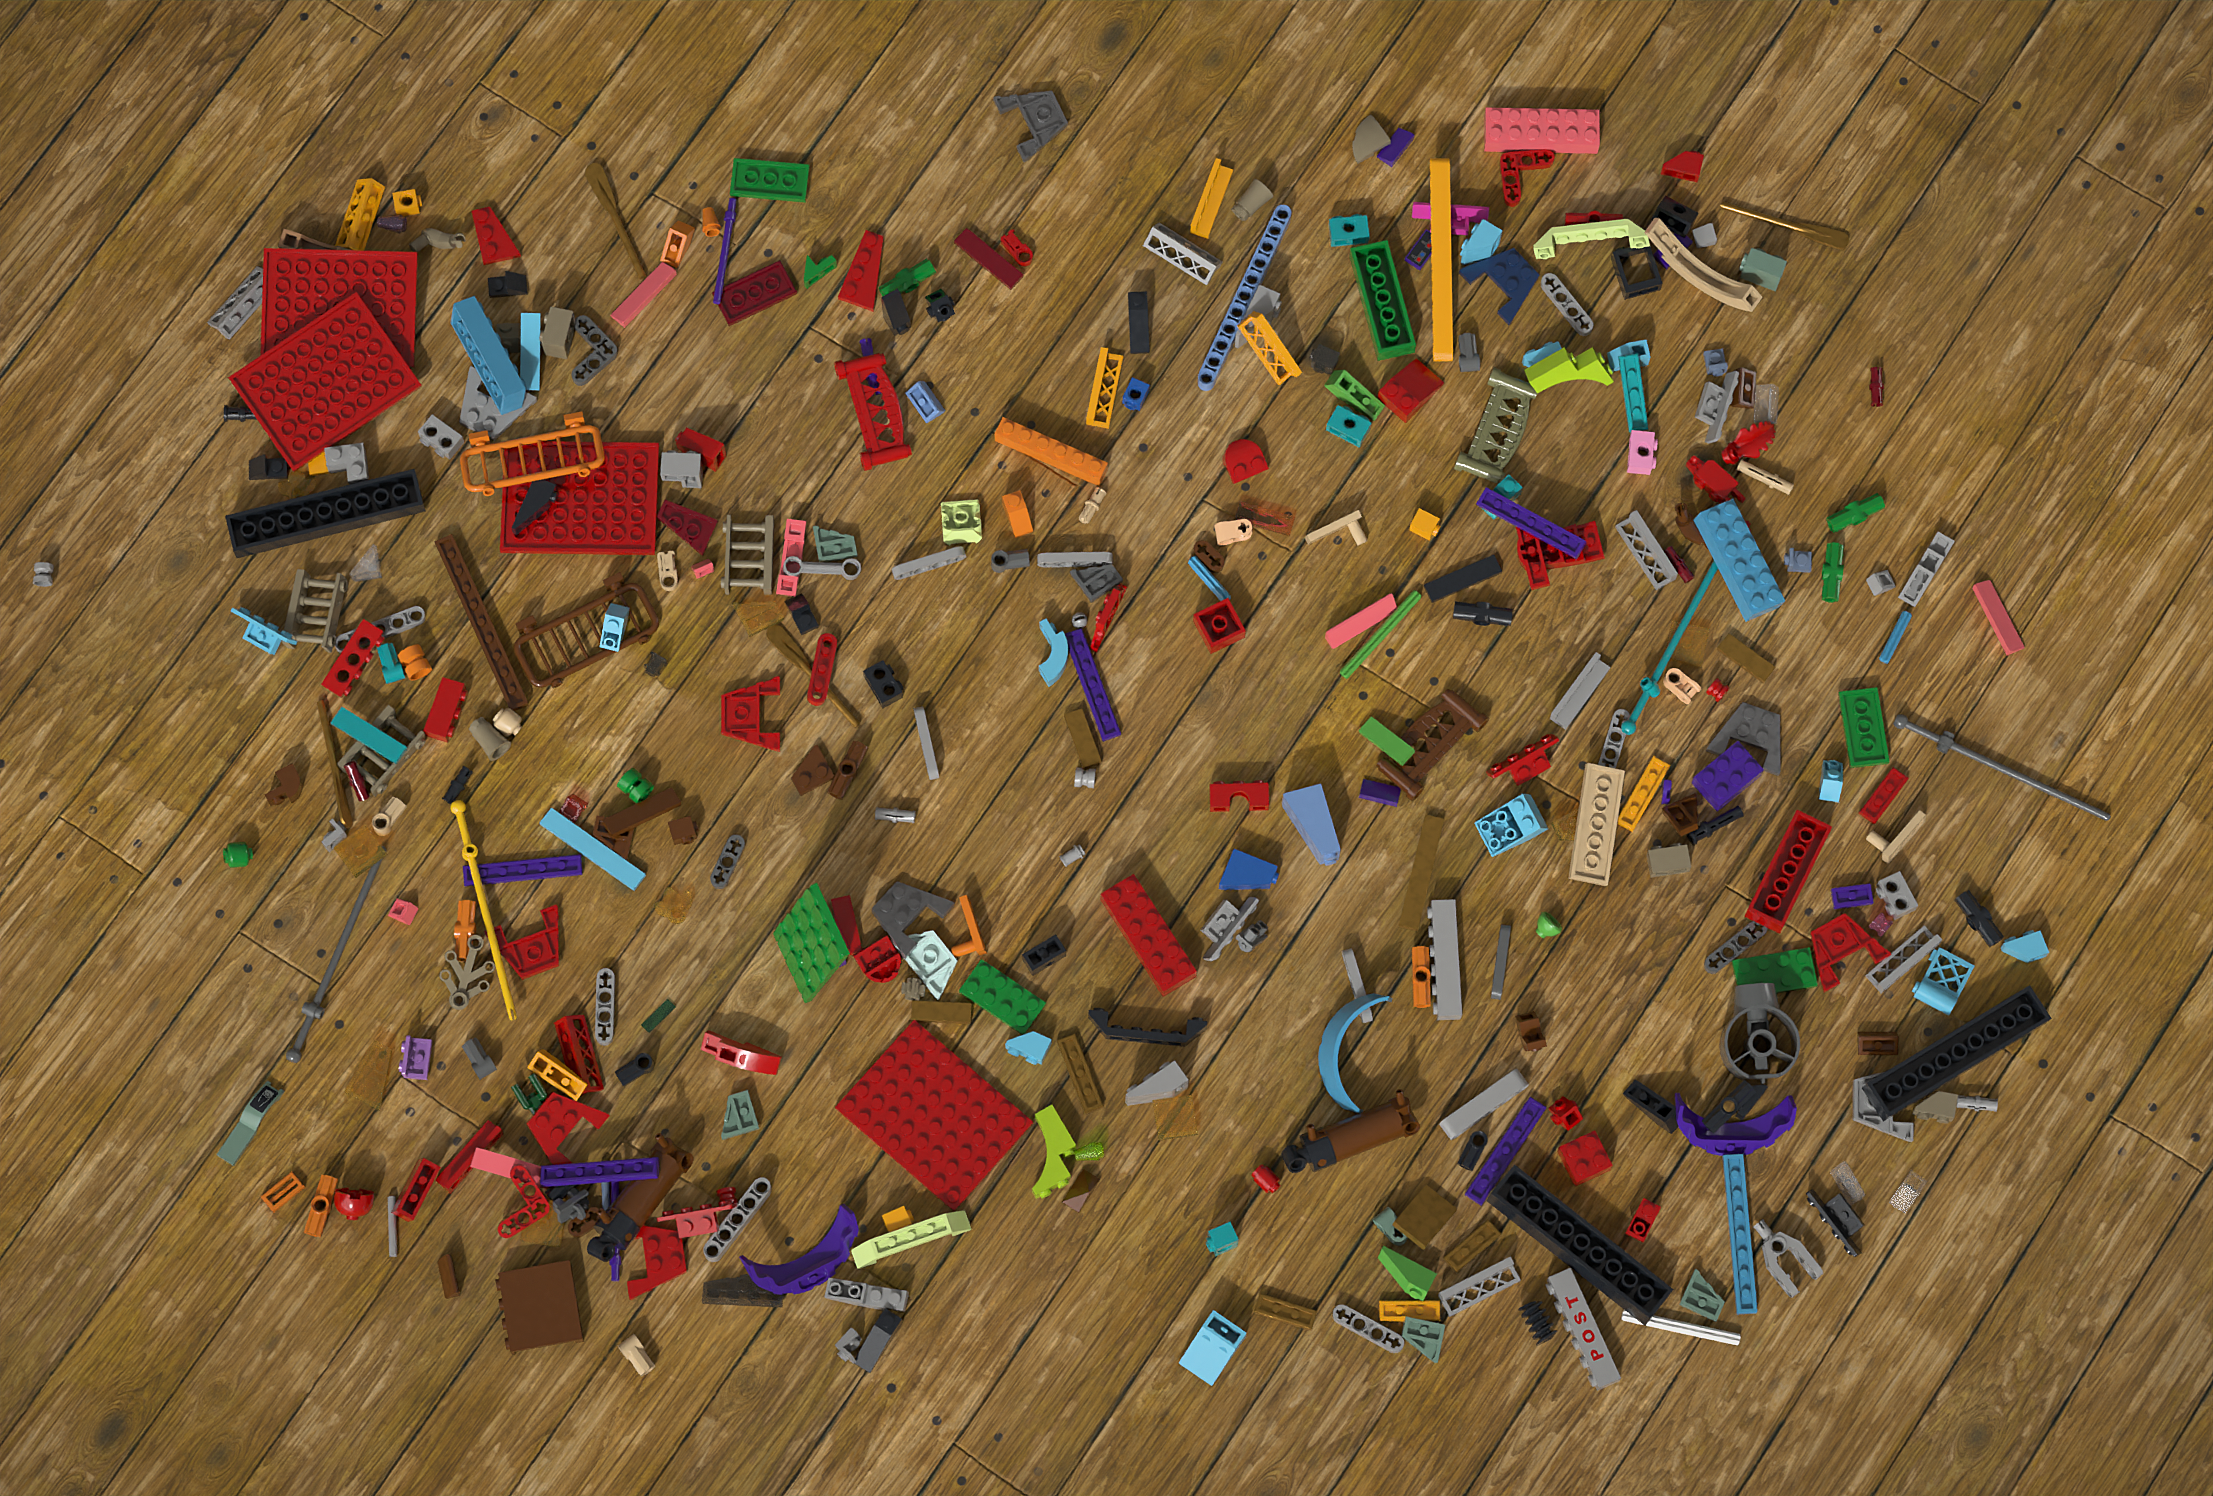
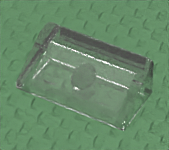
M1775 384L1756 385L1755 423L1770 421L1771 424H1777L1779 388Z
M1844 1161L1831 1170L1832 1177L1850 1205L1864 1198L1865 1193L1847 1162Z

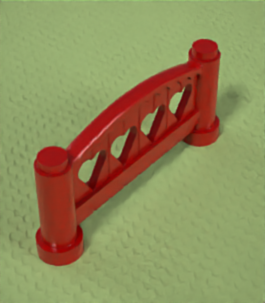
M876 353L844 362L842 360L834 361L838 380L847 379L867 450L859 453L864 471L871 470L873 466L901 460L912 455L910 445L904 444L901 406L896 391L883 369V365L886 364L883 353ZM874 373L877 375L876 381L879 383V387L872 388L863 385L862 382L870 374ZM877 391L882 393L881 399L884 401V405L881 407L867 403ZM880 410H886V417L890 422L884 425L872 421V419ZM886 428H891L895 441L889 443L876 438Z

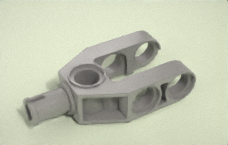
M1763 1219L1753 1226L1764 1239L1762 1251L1767 1270L1789 1297L1793 1298L1800 1291L1797 1290L1796 1286L1789 1279L1790 1275H1786L1777 1263L1778 1260L1776 1258L1781 1256L1786 1250L1791 1251L1814 1280L1823 1274L1821 1267L1800 1241L1782 1232L1773 1233ZM1772 1243H1779L1782 1247L1781 1251H1775Z

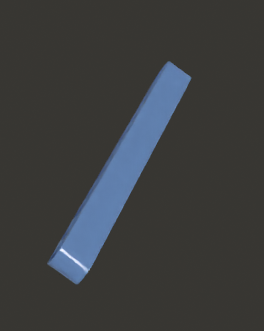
M1279 205L1274 210L1200 369L1198 386L1203 391H1209L1214 387L1235 342L1238 330L1237 325L1243 320L1258 286L1262 284L1290 224L1291 209L1287 205ZM1283 213L1287 215V217L1280 218L1278 215ZM1278 230L1280 233L1274 235L1270 231ZM1270 246L1272 250L1265 251L1263 247ZM1261 262L1264 266L1257 267L1255 264ZM1255 279L1257 282L1251 284L1248 282V280ZM1247 295L1249 299L1242 300L1240 296ZM1239 311L1242 315L1237 317L1232 313ZM1232 328L1234 332L1227 333L1225 329ZM1219 344H1224L1226 348L1219 349L1217 346ZM1217 361L1219 364L1212 366L1209 362ZM1209 377L1211 381L1206 383L1202 381V378Z

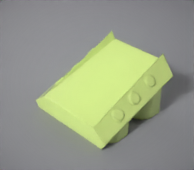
M979 500L941 503L943 541L949 546L955 543L975 542L977 544L982 539Z

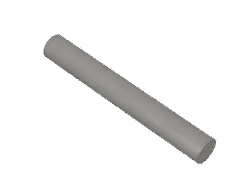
M395 1196L388 1197L389 1257H397L396 1215L391 1213L396 1203Z

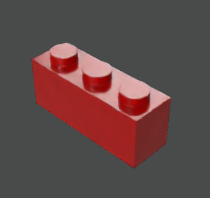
M442 677L423 730L425 736L447 743L449 738L454 736L456 729L454 726L456 719L459 720L462 712L460 708L462 701L465 702L468 696L465 683Z
M425 1158L418 1159L391 1213L407 1222L413 1221L441 1167Z

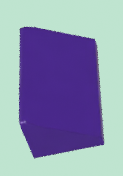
M1398 128L1390 138L1391 144L1385 146L1377 155V158L1390 167L1394 166L1414 140L1413 133Z
M1363 779L1359 798L1397 807L1401 789Z

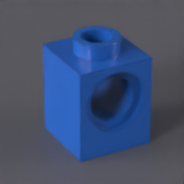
M1132 377L1123 395L1122 403L1125 404L1124 406L1130 410L1136 409L1140 411L1149 393L1150 385ZM1133 393H1138L1140 397L1134 399L1130 395Z

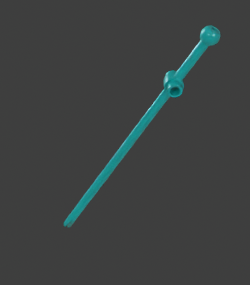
M1715 561L1711 564L1652 677H1645L1641 680L1640 686L1643 693L1629 720L1622 723L1621 730L1623 733L1631 735L1636 731L1635 723L1649 697L1655 698L1660 694L1657 682L1718 570Z

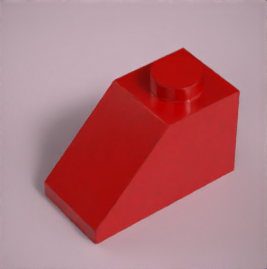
M1693 150L1684 151L1663 164L1661 175L1698 182L1704 155Z

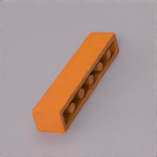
M1002 417L995 432L996 442L1099 487L1108 471L1107 462Z

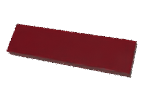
M968 228L954 240V244L1010 290L1024 277L1020 271Z

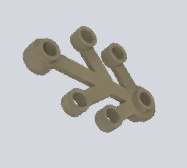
M471 935L468 938L469 952L464 969L460 966L456 959L457 955L453 950H448L444 955L446 961L450 962L460 980L458 989L451 980V972L449 970H441L439 978L445 982L451 993L449 997L450 1005L457 1010L464 1009L471 997L480 992H486L490 988L488 981L480 980L476 987L466 991L469 982L495 970V964L492 961H486L483 966L471 972L477 950H480L484 944L482 937L479 935ZM473 939L479 940V944L477 946L472 945L471 942ZM453 953L454 959L448 960L447 954ZM487 963L493 965L491 970L485 969ZM443 972L449 973V977L447 979L442 978L441 975ZM482 982L487 983V988L484 990L480 988ZM457 996H461L463 998V1001L461 1003L455 1002V998Z

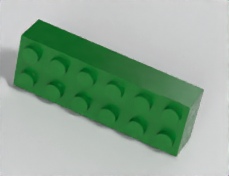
M1388 240L1350 248L1349 258L1377 361L1415 353L1416 343Z

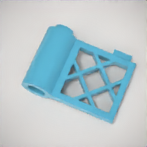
M1939 947L1938 950L1934 949L1928 960L1932 962L1921 983L1917 981L1912 992L1915 993L1914 998L1949 1016L1974 965ZM1940 954L1948 958L1949 965L1940 966L1938 961ZM1961 965L1968 969L1966 974L1958 976L1955 967ZM1951 968L1954 977L1945 979L1942 970ZM1938 971L1941 980L1935 982L1929 979L1930 973ZM1956 980L1958 985L1957 992L1950 990L1947 983Z

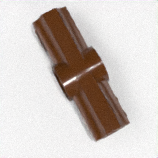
M853 740L844 760L839 764V769L827 791L832 797L843 800L869 749L863 743ZM845 767H851L853 771L849 774H846L843 772V769Z

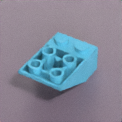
M1521 794L1474 823L1492 857L1520 845L1549 829L1532 796L1529 794Z
M1213 1310L1181 1358L1179 1364L1212 1386L1246 1338L1247 1333Z

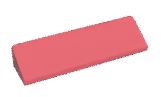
M662 262L610 316L625 328L677 275L676 270Z
M1987 580L1974 584L1972 589L2006 655L2008 656L2024 649L2025 647L1991 581Z
M1392 593L1326 631L1325 639L1331 648L1338 647L1390 616L1397 609Z

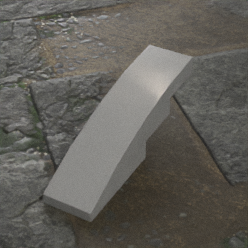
M1937 532L1898 598L1916 607L1954 544V540Z

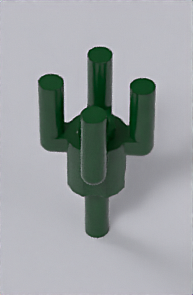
M535 1073L528 1078L536 1091L527 1097L518 1083L511 1087L525 1110L529 1109L532 1115L548 1097V1093Z

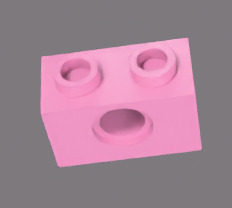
M1631 431L1627 473L1650 475L1651 470L1655 469L1656 457H1653V450H1657L1658 439H1654L1655 432ZM1645 450L1647 455L1642 456L1638 451Z

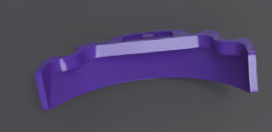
M1675 1093L1676 1121L1679 1129L1695 1147L1698 1146L1705 1149L1707 1153L1719 1156L1748 1155L1763 1146L1765 1148L1775 1143V1139L1786 1130L1789 1131L1794 1125L1797 1111L1792 1095H1788L1768 1113L1744 1122L1724 1123L1713 1134L1701 1122L1704 1118L1686 1106L1680 1093Z
M844 1203L841 1204L835 1222L824 1239L809 1253L789 1263L763 1265L747 1259L744 1255L739 1256L752 1281L759 1287L782 1295V1293L800 1294L807 1292L815 1286L823 1284L828 1278H831L842 1261L845 1263L849 1257V1250L859 1230L855 1214Z

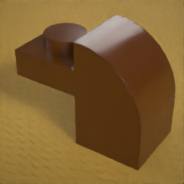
M293 763L275 772L282 786L264 794L270 806L280 805L286 798H289L291 803H294L302 793V780Z
M1534 1011L1515 1016L1524 1051L1534 1052L1547 1047L1546 1039L1541 1033L1539 1018Z

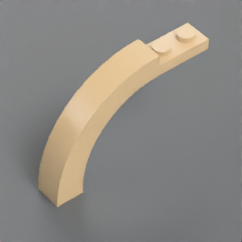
M1654 218L1644 232L1663 253L1661 257L1678 274L1711 297L1732 307L1750 312L1755 309L1762 299V296L1752 285L1727 278L1702 263L1681 244L1660 218Z

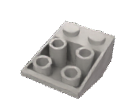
M1168 1061L1159 1068L1160 1071L1156 1074H1148L1143 1079V1083L1138 1086L1134 1084L1128 1088L1125 1103L1129 1106L1173 1099L1188 1088V1078L1175 1061L1172 1063Z

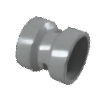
M46 562L35 563L34 571L36 575L33 577V584L43 587L51 586L53 583L51 573H53L54 565Z
M1076 767L1074 787L1084 785L1088 788H1094L1096 769L1084 771L1083 768Z

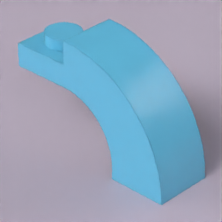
M1044 619L1039 622V626L1052 651L1049 658L1039 665V672L1048 687H1050L1061 677L1066 668L1068 644L1064 632L1061 631L1055 634L1057 630L1054 624Z

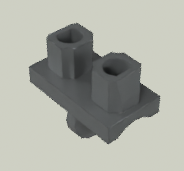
M1259 920L1255 925L1252 924L1240 932L1235 938L1238 940L1240 949L1244 952L1252 951L1266 940L1268 936L1265 932L1269 927Z
M574 1187L567 1193L569 1200L564 1202L561 1198L553 1201V1209L557 1213V1219L561 1224L570 1218L574 1219L577 1217L580 1220L586 1218L585 1211L589 1206L588 1191L585 1189L579 1191Z

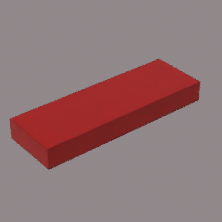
M1892 767L1858 814L1875 825L1909 778Z
M847 895L833 898L831 903L836 925L848 948L849 955H853L862 950L851 897Z

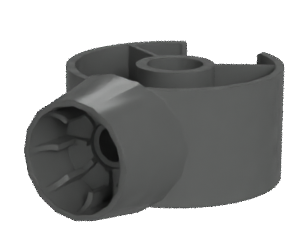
M1774 983L1735 986L1734 1016L1727 1022L1721 1033L1719 1050L1725 1067L1732 1075L1742 1081L1760 1079V1083L1763 1084L1765 1079H1777L1792 1068L1799 1055L1800 1037L1797 1027L1791 1018L1780 1010ZM1747 1013L1748 1036L1743 1043L1745 1053L1732 1061L1728 1051V1034L1735 1020ZM1767 1014L1777 1018L1786 1027L1791 1039V1055L1776 1049L1775 1037L1769 1032ZM1754 1037H1761L1765 1040L1767 1045L1765 1053H1759L1753 1048ZM1770 1054L1788 1062L1780 1073L1763 1075L1746 1074L1734 1064L1747 1055L1755 1060L1756 1070L1768 1069L1767 1056Z

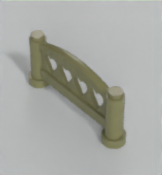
M1494 367L1487 385L1494 387L1468 454L1460 452L1454 469L1460 472L1464 470L1498 484L1504 479L1506 474L1503 472V468L1510 461L1522 440L1529 415L1530 399H1535L1537 392L1530 383L1500 372L1501 369ZM1518 398L1521 403L1517 405L1518 410L1513 412L1503 400ZM1512 415L1514 420L1510 422L1511 428L1506 429L1497 417ZM1506 432L1505 444L1502 446L1498 445L1490 434ZM1499 449L1501 454L1497 456L1498 461L1495 463L1491 462L1484 453L1485 450Z

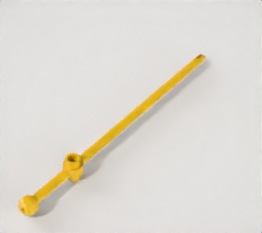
M456 800L451 803L450 809L457 817L464 843L462 856L468 861L508 1016L512 1020L510 1011H513L514 1019L516 1020L517 1015L476 862L478 849L471 843L464 816L466 805L463 801Z

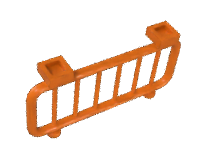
M581 411L563 415L566 429L491 444L488 430L470 433L471 448L466 449L460 456L463 484L471 492L483 491L485 496H491L494 494V489L577 472L579 476L586 477L590 474V470L598 468L604 462L605 455L600 431L595 426L585 425L583 412ZM579 434H593L597 454L595 461L584 463ZM575 435L580 464L565 467L560 438ZM556 439L561 468L546 471L541 442ZM537 443L542 472L527 474L522 445ZM518 446L523 475L508 478L503 449ZM499 450L504 479L489 482L484 453ZM480 454L485 483L474 485L471 483L467 459L472 455Z

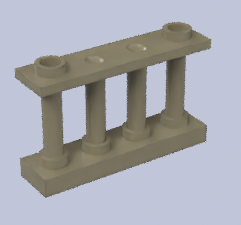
M727 515V521H723V533H726L725 577H721V588H724L725 594L729 595L730 586L760 587V589H763L764 595H772L774 516L766 515L765 522H762V524L732 523L731 515ZM732 531H762V533H765V540H761V542H731ZM731 549L761 550V552H764V559H761V561L731 560ZM730 568H760L764 570V577H760V579H730Z
M297 569L284 631L292 634V638L298 642L322 644L321 647L328 653H332V648L336 644L335 634L344 592L348 588L347 579L341 573H337L335 581L311 579V576L305 570ZM311 586L334 589L332 599L307 597L308 588ZM304 606L330 607L328 618L303 615ZM302 623L326 625L324 636L299 634L300 625ZM281 641L288 649L296 648L294 644Z
M389 705L371 725L382 732L386 726H392L411 741L399 762L390 765L369 747L357 740L337 763L339 768L344 773H347L344 765L350 761H355L361 776L373 786L370 790L375 797L386 790L387 783L417 749L420 750L426 742L424 732L420 731L417 736L396 720L395 716L397 714ZM361 755H366L386 771L379 780L357 764V760Z

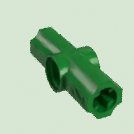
M926 258L910 269L904 268L899 271L895 278L880 286L879 291L882 297L896 289H899L900 294L904 292L909 293L915 290L922 281L934 275L936 271L930 260Z
M1876 493L1862 501H1854L1845 506L1843 510L1827 517L1828 527L1833 533H1836L1850 525H1858L1869 516L1885 509L1884 500L1881 495Z
M1836 542L1827 543L1825 563L1822 568L1823 587L1821 597L1823 601L1828 603L1839 601L1840 582H1842L1844 566L1842 565L1844 545Z

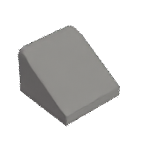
M1713 223L1692 230L1697 248L1716 244L1717 238Z
M1888 570L1874 573L1866 580L1874 596L1896 587Z

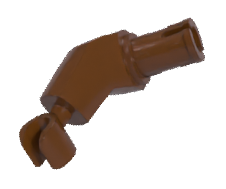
M1678 503L1675 506L1677 513L1675 522L1685 539L1699 546L1701 543H1704L1708 549L1698 528L1695 526L1692 514L1688 512L1687 505L1683 503L1682 506V503Z

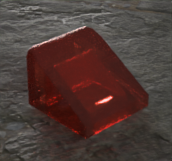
M571 794L566 798L559 813L575 823L587 808L588 803L575 794Z

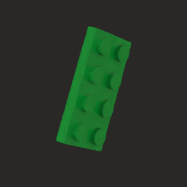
M734 158L730 196L806 203L810 166L809 164Z
M1878 688L1838 692L1850 768L1889 764Z
M1810 947L1732 960L1736 986L1774 983L1777 994L1818 986Z
M982 959L959 989L960 994L1021 1035L1027 1033L1046 1006V1002Z

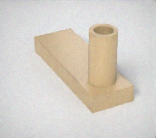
M1359 510L1305 537L1309 545L1348 526L1357 546L1368 541L1358 522L1362 517Z
M1919 810L1891 843L1875 831H1871L1866 840L1883 852L1882 860L1889 864L1925 823L1926 814Z

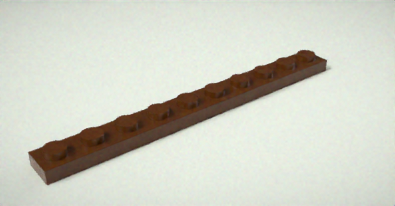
M451 534L434 541L508 707L516 711L528 706V701L453 535Z

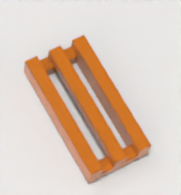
M291 1171L264 1193L261 1198L275 1213L303 1190L305 1186ZM293 1178L294 1181H292L288 1186L281 1190L277 1195H275L270 1200L267 1199L279 1188H281L285 1183H287L290 1179ZM296 1184H298V1186L295 1189H293L289 1194H287L283 1199H281L274 1206L272 1205L285 1193L292 1189Z

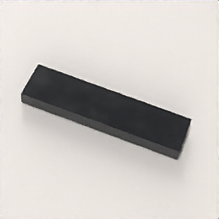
M1491 555L1428 582L1423 587L1431 603H1434L1502 573V570L1495 555Z

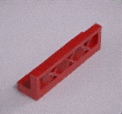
M564 1016L554 1022L565 1065L588 1084L581 1096L588 1092L604 1090L585 1016ZM573 1021H579L580 1031L575 1028ZM579 1039L585 1043V1049L579 1045ZM584 1058L590 1061V1068L584 1064ZM590 1076L595 1080L596 1086H590Z
M488 1120L435 1181L451 1194L473 1170V1167H470L476 1147L489 1151L504 1135L502 1129Z

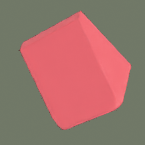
M709 559L691 566L696 578L714 572L713 564Z
M396 898L388 916L410 925L418 908L411 902Z

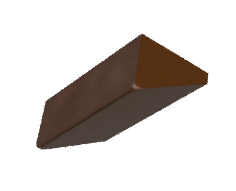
M1741 367L1734 370L1739 372L1737 378L1738 384L1734 388L1733 400L1730 406L1753 409L1756 372Z
M1857 1032L1858 1055H1898L1899 1036L1897 1032Z
M446 1254L437 1263L444 1296L446 1299L460 1296V1290L453 1258L450 1254Z

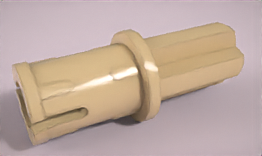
M1096 487L1090 499L1085 502L1086 506L1079 516V520L1082 523L1088 524L1095 511L1099 510V505L1106 495L1103 489Z

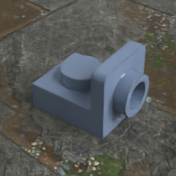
M1723 349L1704 351L1703 356L1707 375L1721 376L1726 373L1728 364L1725 363Z
M1789 548L1788 553L1784 554V565H1787V571L1810 573L1812 552L1794 551V548Z

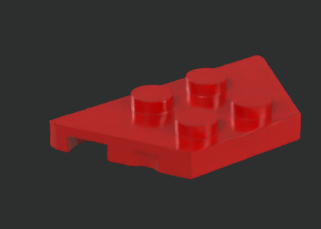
M1119 584L1113 588L1111 594L1108 593L1106 595L1103 611L1099 610L1096 617V629L1090 650L1098 651L1128 588L1127 586Z

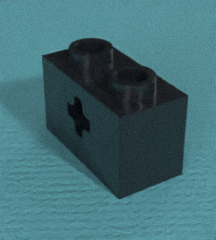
M1055 934L1022 954V960L1031 975L1034 976L1066 957V949Z

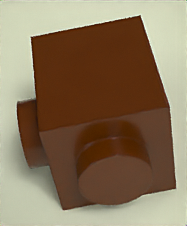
M691 816L668 822L674 845L681 843L682 845H687L697 839L696 833L699 832L697 822L692 821Z

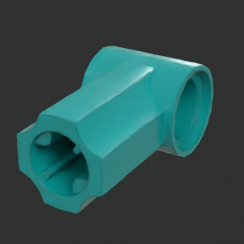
M386 643L378 647L377 651L382 663L381 669L386 684L405 679L393 643Z

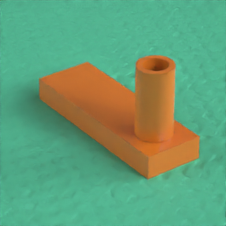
M967 895L961 896L959 899L972 940L951 947L953 956L958 958L975 951L980 956L987 954L970 898Z

